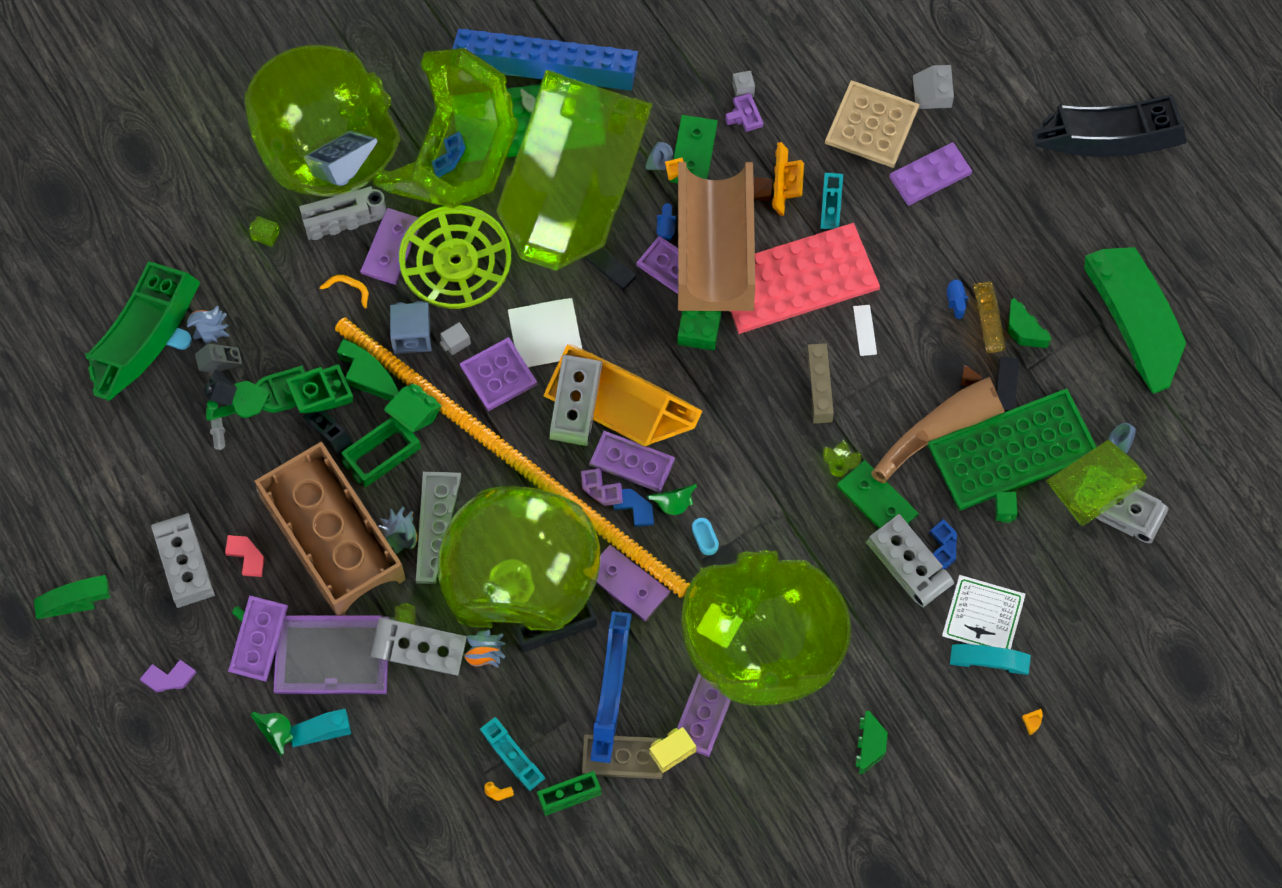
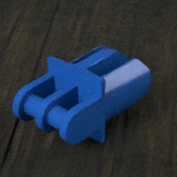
M666 203L663 205L662 215H657L656 232L658 236L669 242L675 233L676 216H672V206Z
M953 280L948 284L946 290L949 301L948 308H953L955 317L962 319L969 297L966 296L962 282Z

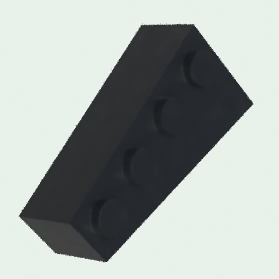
M580 585L572 593H568L555 604L548 606L543 612L534 615L516 627V635L523 653L597 627V619L584 585Z

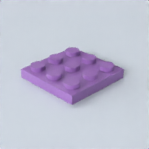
M509 337L460 363V368L487 411L498 407L537 385L536 379Z

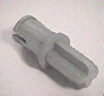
M222 418L211 421L212 429L210 434L213 436L214 448L222 450L225 448V428L223 427Z

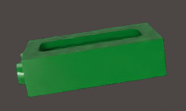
M391 417L341 452L343 458L341 462L347 470H352L354 473L352 476L358 484L362 483L366 488L421 449V445L414 433ZM399 433L407 442V446L371 472L365 474L356 464L357 460L394 434Z

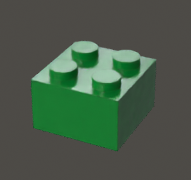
M683 311L678 332V345L715 351L721 311Z

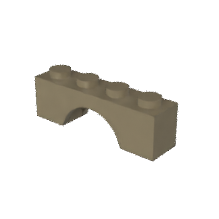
M827 343L809 344L807 348V361L811 379L813 423H829L833 421L834 412Z

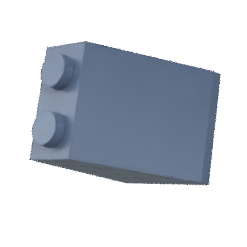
M416 301L411 304L399 302L395 305H390V336L394 354L432 351L428 302Z

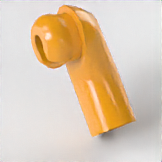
M487 782L484 786L485 794L496 801L514 796L511 786L499 789L493 782Z

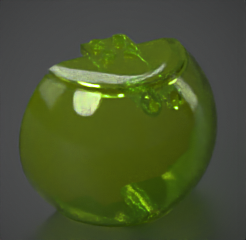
M306 45L286 50L271 58L257 71L245 93L244 103L247 123L263 163L282 187L303 195L335 197L366 186L388 166L400 143L399 131L388 112L391 98L387 92L385 93L381 79L376 76L374 71L367 73L361 60L353 52L348 53L347 50L338 47ZM350 130L377 139L378 142L357 173L349 179L347 184L342 186L314 177L304 159V156Z
M517 486L485 489L467 501L457 511L444 532L437 561L440 588L449 609L457 621L469 627L492 628L493 624L491 622L523 623L530 630L553 631L564 628V624H568L584 607L598 578L600 545L596 530L590 518L583 511V508L561 495L540 489Z
M746 551L738 553L735 564L711 565L700 569L699 573L693 578L683 600L681 612L682 637L692 664L702 678L716 691L741 704L754 706L776 705L806 697L821 689L832 679L842 664L850 644V615L843 596L835 584L821 570L811 565L808 561H778L777 551Z

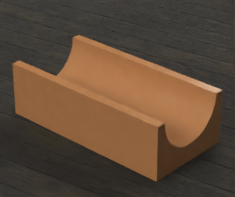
M678 162V311H754L753 162H746L745 167L739 174L724 180L699 178L688 170L686 162Z
M322 441L254 481L263 503L336 616H346V611L350 605L370 589L389 581H397L400 584L406 580L400 560Z

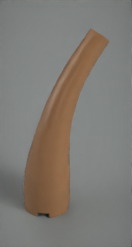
M985 378L960 390L915 424L884 455L872 471L873 478L880 483H885L910 456L928 445L929 441L1005 412L991 378Z

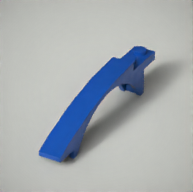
M612 611L602 690L593 732L591 761L611 763L632 615L630 613Z

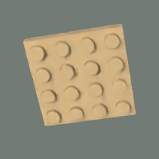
M851 80L827 135L825 144L894 168L920 104Z

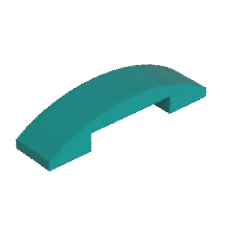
M955 644L951 648L950 665L965 667L976 665L1009 670V673L1029 675L1031 655L1001 647Z
M496 717L480 728V731L496 753L529 791L546 779L513 741L508 731Z

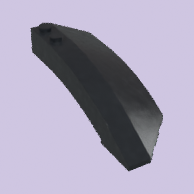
M1172 94L1137 103L1107 107L1062 106L1060 103L1057 106V111L1054 114H1050L1042 122L1043 125L1032 132L1035 147L1080 156L1108 157L1135 155L1186 144L1184 125Z

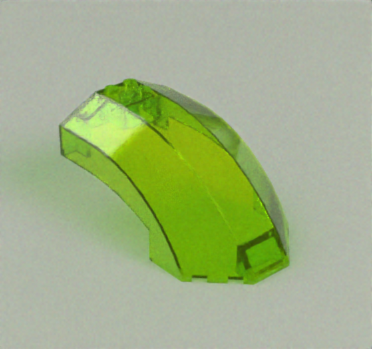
M547 69L545 70L511 175L507 176L496 210L520 259L557 271L604 247L625 193L653 108L652 103L630 98Z

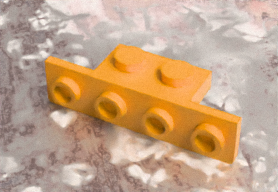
M779 142L775 150L776 166L774 167L775 182L773 183L774 199H772V207L780 216H784L785 199L802 196L804 163L802 160L788 162V149L782 142Z

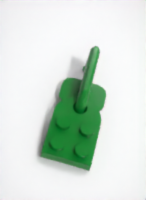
M303 366L263 377L256 384L249 381L234 384L237 390L231 406L227 405L218 408L217 402L209 400L206 408V420L212 421L235 413L242 418H248L258 415L261 410L276 413L297 407L285 379L305 373Z

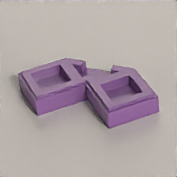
M600 468L581 471L582 489L584 492L603 506L623 503L620 483L603 486Z
M179 660L168 675L152 664L140 678V681L155 692L182 689L193 678L196 671L181 660Z

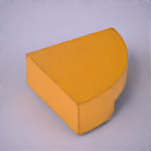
M683 157L665 161L669 180L678 176V162H683Z
M1041 709L1022 716L1029 735L1035 733L1041 725L1043 717Z

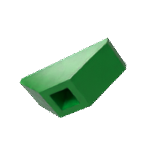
M1013 298L1009 306L1007 332L1021 346L1047 348L1051 341L1049 332L1046 329H1042L1037 319L1033 315L1030 316L1026 311L1025 306Z
M865 711L864 717H860L859 729H863L862 736L858 737L857 748H861V754L856 757V767H859V774H864L882 760L886 753L888 732L870 711Z

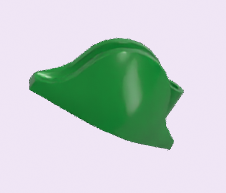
M692 484L669 492L647 495V498L655 501L665 513L679 515L688 506L693 505L691 493L697 486Z
M251 713V717L277 753L282 756L284 754V745L293 740V736L290 734L291 725L289 720L280 713Z

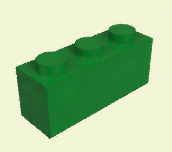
M591 771L537 792L544 815L547 816L600 796L601 787L595 772Z

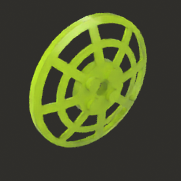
M449 205L427 212L409 227L401 241L399 264L405 283L420 299L437 307L461 309L479 304L499 290L509 273L511 248L504 229L492 216L473 207ZM466 214L476 218L471 227L466 225H448L445 215ZM438 217L441 228L431 232L424 241L414 235L425 223ZM482 221H485L495 229L502 240L501 242L491 245L487 237L478 231ZM450 231H463L468 234L464 240L452 239ZM444 235L445 241L437 248L429 244L437 236ZM475 236L486 246L485 249L476 251L471 244ZM409 242H412L419 246L417 267L406 269L405 254ZM505 248L506 263L504 272L500 276L492 273L495 264L494 253ZM424 251L433 254V264L422 265ZM489 255L487 271L478 268V259ZM453 257H459L461 261L457 264H454L451 262V259ZM436 271L441 279L435 285L428 279L425 273ZM473 274L482 277L477 284L468 288L466 279L470 278ZM420 275L424 283L433 290L430 295L426 297L421 294L412 284L409 276ZM487 280L497 282L496 286L489 293L476 300L472 299L471 293L482 287ZM448 281L459 282L461 290H445L444 287ZM439 294L448 296L463 295L466 303L447 304L435 300Z

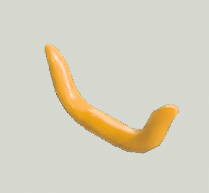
M335 275L319 287L320 289H325L335 282H344L358 288L362 293V306L365 309L367 308L369 295L367 287L356 279L346 275Z

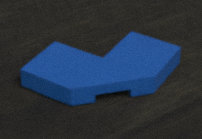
M460 132L444 139L447 153L431 161L435 175L438 178L455 169L466 149Z
M622 489L623 503L614 504L613 509H633L635 527L654 525L652 504L634 490Z
M943 519L929 531V534L941 545L932 554L943 566L942 569L945 570L956 561L957 532Z

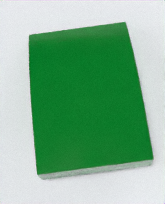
M339 364L323 370L319 367L285 379L300 413L324 411L353 403L352 392Z

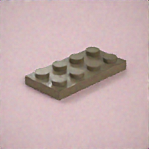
M584 735L582 775L594 771L596 776L662 779V771L651 757L649 748H651L653 742L658 739L663 740L664 738L615 736L611 763L591 761L593 735Z

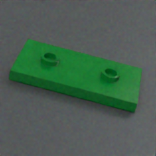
M682 115L674 159L683 157V162H686V166L692 174L708 180L718 120ZM678 176L670 180V182L678 183Z
M865 460L837 484V487L879 529L898 514L902 516L907 524L919 514L888 482L880 483L876 481L872 476L874 468Z

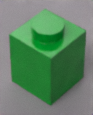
M1016 492L996 493V521L1009 523L1016 519Z

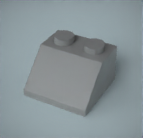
M951 65L931 66L913 75L915 103L920 104L919 109L952 108L954 93Z

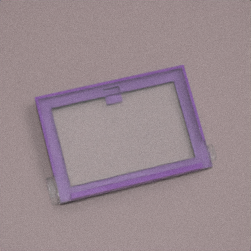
M285 616L276 648L274 694H387L388 661L370 656L379 618L396 621V617Z

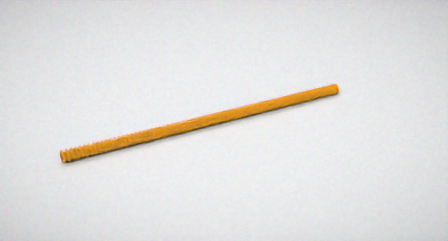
M346 317L338 321L335 327L336 332H339L342 336L344 335V338L348 339L349 342H353L366 350L389 373H393L394 377L402 380V383H406V386L412 383L420 386L425 393L434 397L442 405L439 411H442L443 415L447 414V418H451L452 422L456 421V425H460L461 429L465 428V432H469V435L474 436L476 440L478 439V442L483 443V446H488L487 449L492 450L494 454L497 453L496 455L501 457V460H506L507 464H510L512 468L515 467V470L519 471L521 475L524 474L526 479L529 478L530 482H533L535 486L538 485V488L542 489L544 493L547 492V495L552 496L553 500L556 499L557 503H561V506L565 507L567 511L570 510V513L575 514L576 518L579 517V520L584 521L585 525H589L591 529L594 528V532H598L600 536L603 535V539H608L607 542L609 543L612 542V546H617L618 550H622L621 553H626L628 558L631 557V560L636 561L637 565L640 564L642 569L645 568V571L650 572L651 576L654 575V578L659 579L660 583H664L665 587L668 586L669 590H674L673 593L678 594L679 598L686 595L691 584L686 583L685 579H681L680 575L676 576V572H671V568L667 569V565H662L661 561H657L658 558H653L651 553L648 554V551L643 550L642 546L639 547L637 542L634 543V540L629 539L628 535L625 536V533L620 532L619 528H615L613 524L610 525L611 522L606 521L605 517L601 518V514H596L597 511L595 510L592 511V507H587L583 500H578L576 495L573 496L572 492L569 493L567 488L564 489L563 485H560L558 481L555 482V479L550 478L549 474L546 475L545 471H541L540 467L532 464V461L527 460L525 456L523 457V454L518 453V450H514L513 446H509L507 442L504 443V439H500V436L496 435L495 432H491V429H486V425H482L480 421L477 422L473 415H468L464 408H459L458 404H455L453 400L450 401L449 397H446L444 393L441 394L440 390H437L435 386L432 387L431 383H428L426 379L423 380L422 376H419L417 372L414 373L413 369H410L408 365L405 366L404 362H401L399 358L397 359L386 348L383 349L382 345H379L377 341L374 342L373 338L366 335L355 324L352 325V322L348 321Z

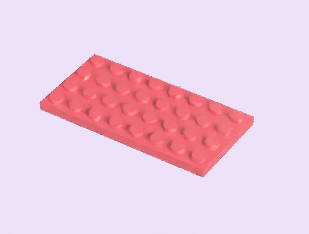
M855 224L844 225L755 253L754 311H730L738 334L880 290V285Z

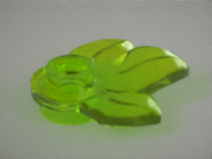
M843 441L834 450L825 447L823 459L830 465V472L834 476L841 477L848 470L854 469L859 465L861 453H851L849 446ZM841 466L842 470H837L835 467Z

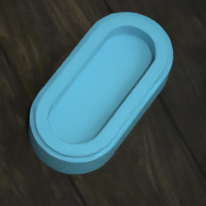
M177 328L166 345L177 349H186L191 345L192 338L187 331Z
M705 518L696 519L692 524V532L700 551L705 555L715 554L719 548V542L711 523Z

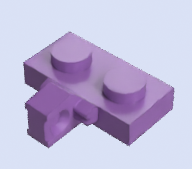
M751 93L733 98L735 108L725 116L727 125L743 124L746 132L763 127V121Z

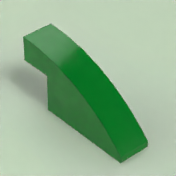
M343 339L337 353L339 360L352 364L345 377L348 386L391 401L399 392L386 369L366 350Z
M106 575L66 584L34 599L36 619L95 609L94 601L110 598L109 583Z

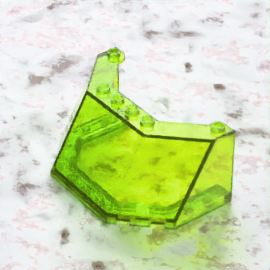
M466 48L424 52L421 68L427 74L436 107L435 113L416 161L390 172L386 170L379 171L373 182L375 186L387 193L450 208H455L464 202H469L479 198L481 195L494 191L517 131L518 121L513 115L512 108L514 107L511 95L507 93L505 83H507L505 75ZM460 132L466 146L465 151L454 170L441 177H437L431 161L447 153L443 140Z

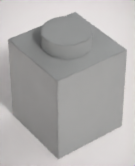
M751 70L733 74L732 85L735 96L738 97L751 93V96L754 97L755 84Z
M460 322L440 334L442 348L444 351H449L451 355L471 344L470 336Z

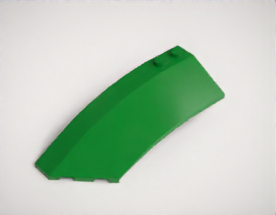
M1135 247L1102 249L1086 255L1084 269L1111 312L1133 357L1135 366L1152 394L1170 388L1180 358L1186 347V341L1170 305Z
M148 261L130 299L116 321L91 351L85 353L86 359L89 360L90 367H88L90 379L94 383V396L110 401L146 370L176 331L200 281L186 272Z

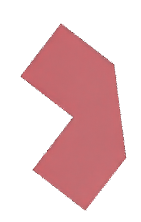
M228 535L226 556L244 557L243 576L262 577L265 558L248 537Z

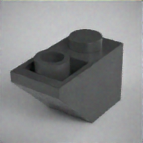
M207 344L195 353L199 371H223L242 365L237 347Z

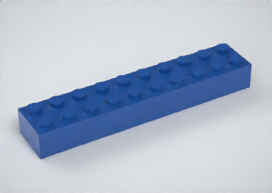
M458 29L452 48V68L632 91L637 70L638 51Z

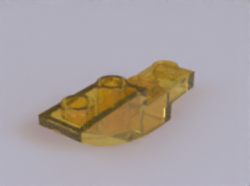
M992 281L973 284L986 353L1004 351L1003 331Z

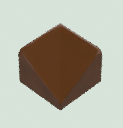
M754 177V200L770 201L772 179Z
M964 365L961 385L970 386L982 380L981 374H977Z

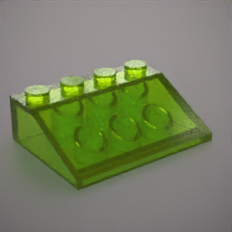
M1108 439L1049 478L1047 483L1080 525L1084 526L1144 486L1147 476L1133 459Z

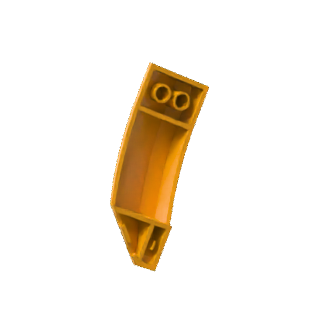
M573 344L566 345L543 395L555 401L563 355L603 361L593 420L642 446H647L694 429L703 412L670 392ZM580 371L577 372L575 375L576 380L582 382L584 374ZM575 390L572 393V398L575 401H579L581 393Z

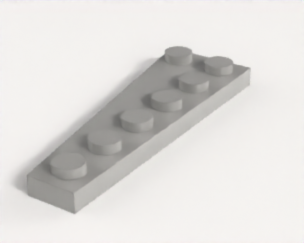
M423 472L416 584H436L460 486L461 473Z

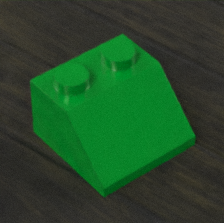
M412 383L403 387L385 407L384 411L413 433L432 424L442 405L434 397L425 393L420 386Z

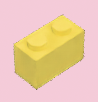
M683 727L679 730L677 728L673 729L667 734L668 737L663 740H656L651 744V748H649L651 757L662 773L696 752L695 743Z

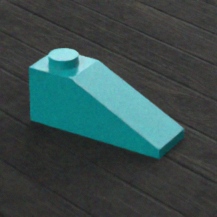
M825 172L821 229H835L839 227L843 174Z
M346 709L328 712L291 726L292 746L297 747L350 735L351 729Z

